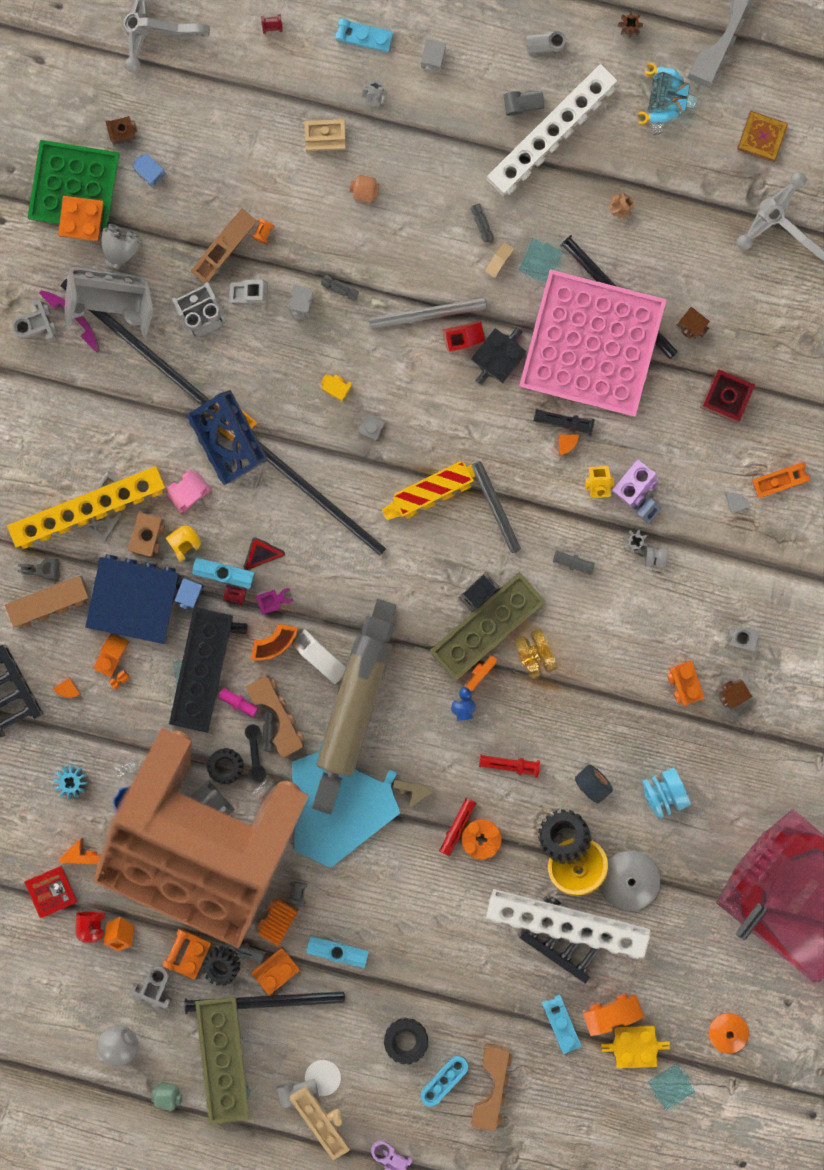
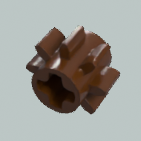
M630 11L627 17L622 14L621 19L624 22L618 23V27H622L621 35L625 33L628 35V38H631V35L634 33L639 35L640 31L637 28L643 27V23H639L640 15L635 16L632 11ZM627 23H634V26L627 27Z

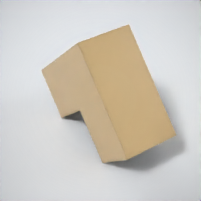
M504 242L493 256L485 272L495 278L511 256L514 248Z

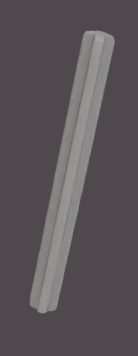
M485 298L372 317L369 319L371 329L485 310L487 304Z

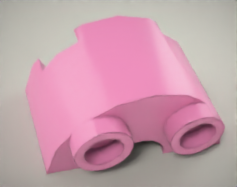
M192 470L188 471L182 476L183 480L178 484L174 482L166 488L168 492L166 496L180 514L212 491L198 471L194 473Z

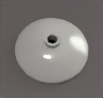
M631 850L622 851L608 859L607 876L600 886L605 898L613 906L621 910L635 911L646 907L655 899L660 888V874L655 863L645 854ZM629 879L635 880L633 886L628 885Z

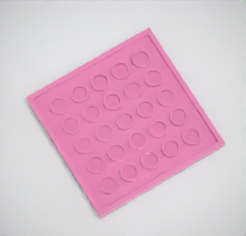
M550 270L519 387L635 417L667 299Z

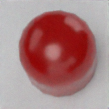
M84 911L76 913L75 934L79 941L96 943L103 938L104 930L101 929V920L105 919V912Z

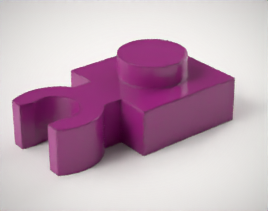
M285 588L278 595L275 589L257 595L256 598L262 615L281 609V602H293V598L289 600L284 598V594L289 592L290 589Z

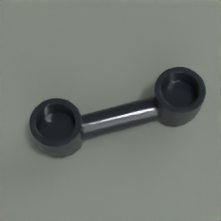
M250 724L244 731L246 738L249 739L252 760L249 775L254 780H261L266 773L265 768L260 765L257 743L261 730L257 725Z

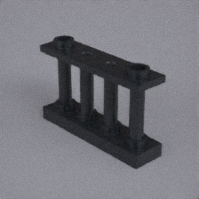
M6 644L0 646V664L4 663L7 669L5 674L0 676V685L10 680V682L14 681L17 688L11 694L0 699V708L18 698H23L26 706H24L25 709L0 722V738L6 736L3 729L27 716H33L36 719L44 715Z
M547 896L543 898L544 902L558 906L561 904L553 896L550 899ZM563 923V926L567 927L569 923ZM587 927L582 929L585 933L592 932V930ZM529 929L528 931L521 930L518 935L521 940L586 984L590 978L587 968L601 947L591 948L581 964L578 963L576 966L570 961L572 954L580 943L571 942L566 950L559 954L554 951V945L559 938L550 936L548 941L545 940L543 943L537 939L538 933H533ZM607 933L602 934L605 938H611Z

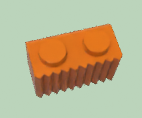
M278 897L277 901L272 900L267 908V911L270 912L267 918L262 917L257 926L260 929L258 935L277 946L280 945L299 911L297 907Z

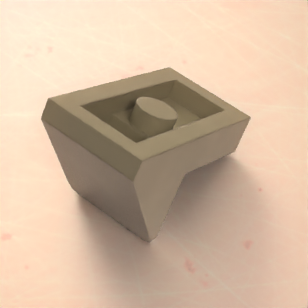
M394 779L393 788L397 789L396 792L408 794V791L412 792L409 808L433 793L434 790L433 786Z

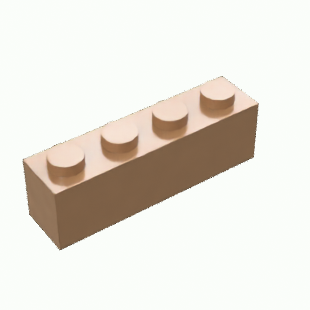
M77 576L5 604L12 626L19 627L21 630L31 626L30 622L38 619V622L49 619V615L56 612L57 615L69 611L68 607L75 605L77 608L86 605V600L91 599L83 576Z

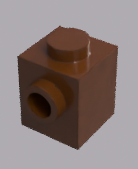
M690 307L677 323V326L682 329V333L686 337L696 339L698 336L703 337L709 330L707 325L710 321Z
M741 679L734 683L732 680L721 686L723 690L719 691L721 703L725 708L728 706L729 709H734L753 697Z

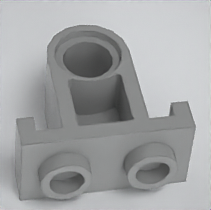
M40 299L33 301V305L39 308L38 311L21 316L13 322V332L22 339H30L48 332V335H45L48 342L56 340L55 334L58 332L54 322L49 320L48 315L51 314L49 306ZM27 323V332L20 333V326Z
M156 964L149 971L142 990L138 989V984L134 983L129 994L133 995L132 998L137 1001L144 1002L146 1000L151 1002V1006L157 1009H167L171 998L167 997L164 1000L161 996L170 976L169 969L162 966V964ZM161 971L164 974V979L157 980L154 977V972Z

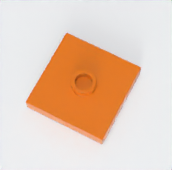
M490 655L483 665L478 664L471 672L474 675L465 686L473 691L498 662L497 659Z

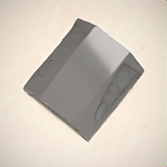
M208 282L186 295L172 299L191 338L202 337L220 328L227 321Z

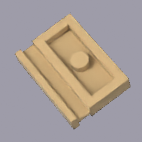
M344 119L304 121L306 151L346 150Z

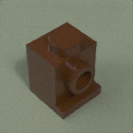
M129 116L105 121L110 141L113 145L136 139L135 133L138 132L135 120L131 121ZM125 126L124 131H119L118 128Z

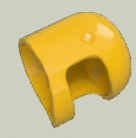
M188 525L179 527L166 537L180 563L186 559L184 557L185 553L191 549L197 551L201 546L200 536L195 529Z

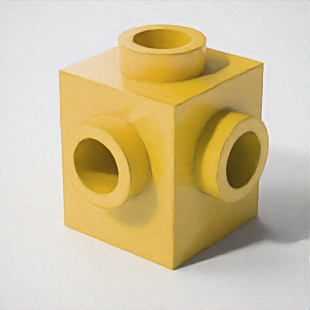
M609 466L589 467V478L585 479V489L589 490L590 498L610 497L611 489L614 488V478L610 477Z

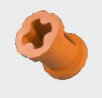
M259 218V224L255 233L251 234V237L263 244H267V238L271 229L275 228V225Z

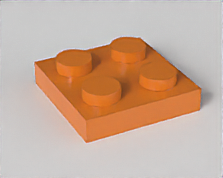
M63 196L58 236L99 242L104 201Z

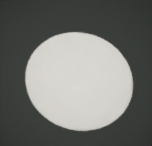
M318 1060L308 1067L305 1073V1081L315 1079L319 1096H327L334 1093L339 1087L341 1074L334 1063L327 1060Z

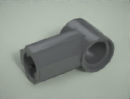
M542 90L526 93L513 91L503 95L505 111L508 116L519 115L524 111L544 109Z

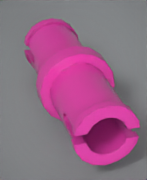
M225 687L218 698L233 706L234 710H240L251 718H254L259 709L258 706L245 700L244 696H238Z

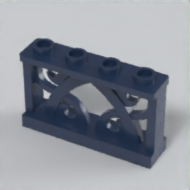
M231 390L219 393L186 415L190 426L198 437L199 443L207 454L208 460L212 463L218 479L223 485L234 482L268 461ZM218 403L220 408L216 413L211 407ZM204 412L209 413L210 415H212V417H213L214 419H212V418H205V419H204L203 413H204ZM220 426L225 430L233 431L235 435L232 443L233 451L218 444ZM234 459H236L237 469H236V471L233 473L232 470H231V468H232V467L234 466V464H235V460H234ZM248 459L250 464L242 468V460Z

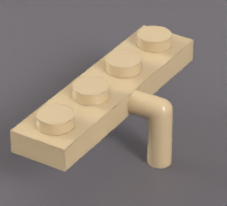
M307 1086L290 1095V1101L332 1160L350 1151V1146L336 1128V1126L342 1124L341 1111L339 1109L326 1114Z

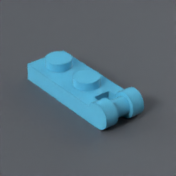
M339 19V29L335 33V40L389 53L393 31L350 22L346 19ZM347 29L352 30L351 36L346 35Z
M559 994L554 996L555 999L543 1001L542 1005L562 1053L565 1054L582 1046ZM558 1006L560 1011L552 1013L551 1009Z

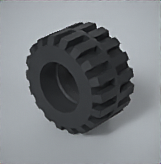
M561 809V813H558L557 810L554 811L553 816L547 815V821H542V829L539 828L538 832L540 835L538 837L539 842L549 858L551 857L554 862L559 861L560 864H565V862L573 864V860L576 859L577 862L581 860V855L585 857L587 854L586 849H590L591 846L589 842L592 841L591 832L585 820L578 813L575 814L571 810L566 812L565 809ZM563 828H571L576 831L574 841L567 846H559L554 843L556 833Z

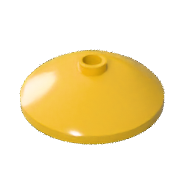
M575 838L568 839L559 844V846H567L571 844ZM590 841L591 846L590 849H586L587 854L585 857L581 855V860L577 862L575 859L573 864L568 862L560 864L559 861L554 862L550 857L548 873L555 887L561 892L573 896L586 895L595 891L604 882L608 872L607 856L600 845ZM579 869L583 870L581 874L577 873Z

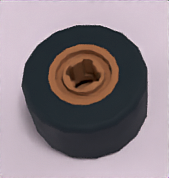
M592 765L586 766L575 776L578 787L595 803L602 802L613 791L608 779Z

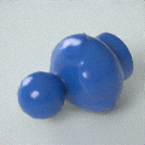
M463 687L459 691V696L463 701L457 702L455 700L452 702L451 711L454 715H457V721L473 719L472 713L476 709L475 703L470 700L475 694L467 687Z

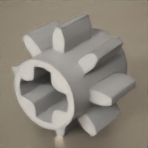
M372 81L363 88L362 98H366V103L369 106L377 107L381 103L384 104L388 91L383 90L384 86L382 83Z
M630 530V536L623 537L627 541L624 548H631V554L634 553L635 549L642 553L641 547L648 546V544L644 543L647 535H639L640 530H637L636 534H633ZM633 536L635 539H640V542H638V547L636 545H631L630 543L633 541Z

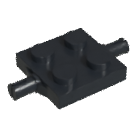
M516 327L509 336L494 328L471 358V361L482 370L475 380L477 383L482 385L488 376L497 379L502 384L506 381L527 353L516 342L523 332L521 329Z

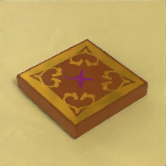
M750 111L737 150L775 162L788 123Z

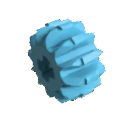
M71 765L69 770L64 766L62 767L63 773L60 771L56 773L60 779H54V783H60V786L55 787V790H63L60 793L61 797L67 793L68 799H72L73 794L78 798L80 797L79 791L81 793L86 792L82 785L86 786L88 782L82 781V779L86 778L87 774L80 775L81 767L75 772L74 765ZM67 778H74L73 783L75 784V786H68L69 781L67 780Z

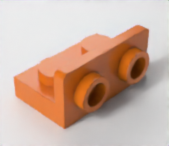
M692 661L668 668L670 673H667L670 684L675 686L676 692H674V697L677 704L681 703V706L684 707L690 703L705 699Z

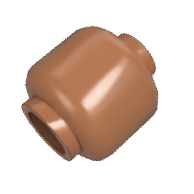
M359 175L355 181H351L349 192L353 193L354 200L371 203L373 199H377L379 184L374 177Z

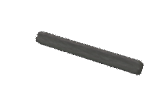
M481 461L472 464V469L511 553L518 552L521 547Z

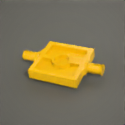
M654 1025L614 1027L615 1038L613 1044H601V1052L614 1053L616 1068L657 1067L656 1056L658 1050H670V1046H662L670 1045L669 1041H657Z

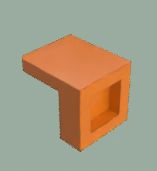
M121 917L107 922L103 944L117 952L131 947L134 924Z

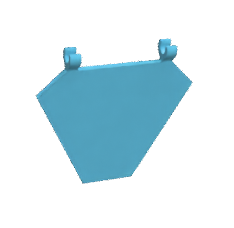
M321 744L319 752L292 761L293 783L301 789V792L309 795L294 827V845L296 852L331 868L401 812L391 787L397 775V772L392 770L388 772L384 782L356 769L353 776L339 775L342 781L331 815L312 809L323 772H328L316 765L322 747Z

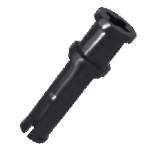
M536 409L533 422L570 429L572 433L577 431L592 436L595 419L579 418L578 415H573V417Z

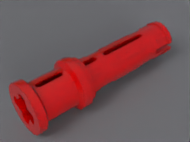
M480 755L479 767L513 771L520 776L527 774L538 778L540 760L534 762L524 760V758L513 760Z

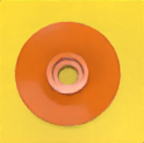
M721 1014L712 1021L709 1027V1039L712 1045L720 1052L728 1054L738 1052L748 1041V1026L736 1014ZM729 1031L733 1032V1036L731 1038L726 1037V1034Z

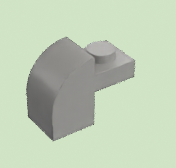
M244 280L243 283H230L229 303L266 304L268 282L264 280Z

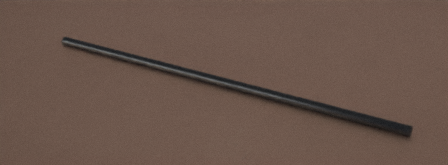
M67 279L60 285L65 291L67 289ZM89 310L200 405L210 400L107 312ZM214 405L211 409L215 410L217 405ZM258 441L271 465L379 556L382 555L386 550L382 544Z

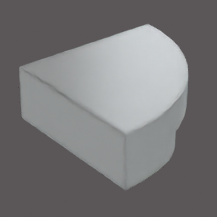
M732 492L725 493L731 513L751 507L744 496Z

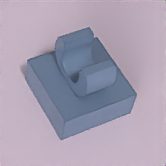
M650 497L648 500L645 498L643 501L644 505L641 508L637 506L634 508L641 519L647 524L661 510L658 504Z

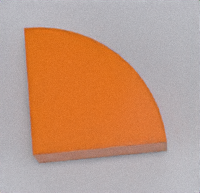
M579 434L558 435L559 455L567 454L576 446Z
M71 678L66 679L53 688L58 695L66 698L76 697L81 694Z

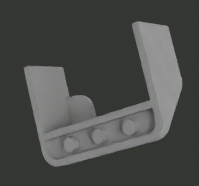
M79 267L71 268L67 279L64 308L67 327H71L73 318L83 316L85 309L123 314L128 324L132 326L140 325L142 337H147L153 314L148 281L140 276Z

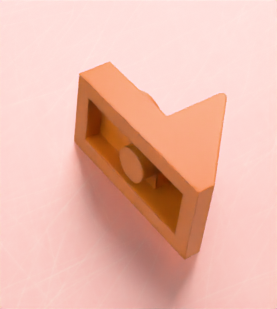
M111 633L102 646L101 653L93 669L112 677L130 641Z
M81 838L59 859V863L98 864L101 854H97L96 850H85V853H82L83 838Z

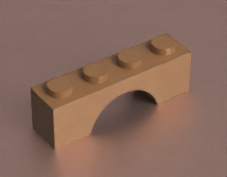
M267 675L245 686L254 705H267L277 713L280 720V729L273 742L281 758L303 748L305 738L301 731H296L294 727L296 721L292 713L288 714L284 707L287 706L286 701L282 695L278 696L275 690L278 686L274 678H269Z
M485 1044L482 1067L492 1075L494 1088L485 1100L474 1104L471 1125L474 1128L496 1131V1126L501 1124L502 1114L499 1113L500 1106H504L505 1094L502 1093L503 1086L508 1085L509 1079L506 1069L507 1066H511L512 1054H509L510 1051L507 1047Z

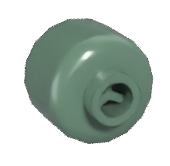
M162 1082L154 1087L151 1101L154 1102V1106L158 1109L173 1111L177 1105L180 1106L183 1095L180 1093L177 1085Z

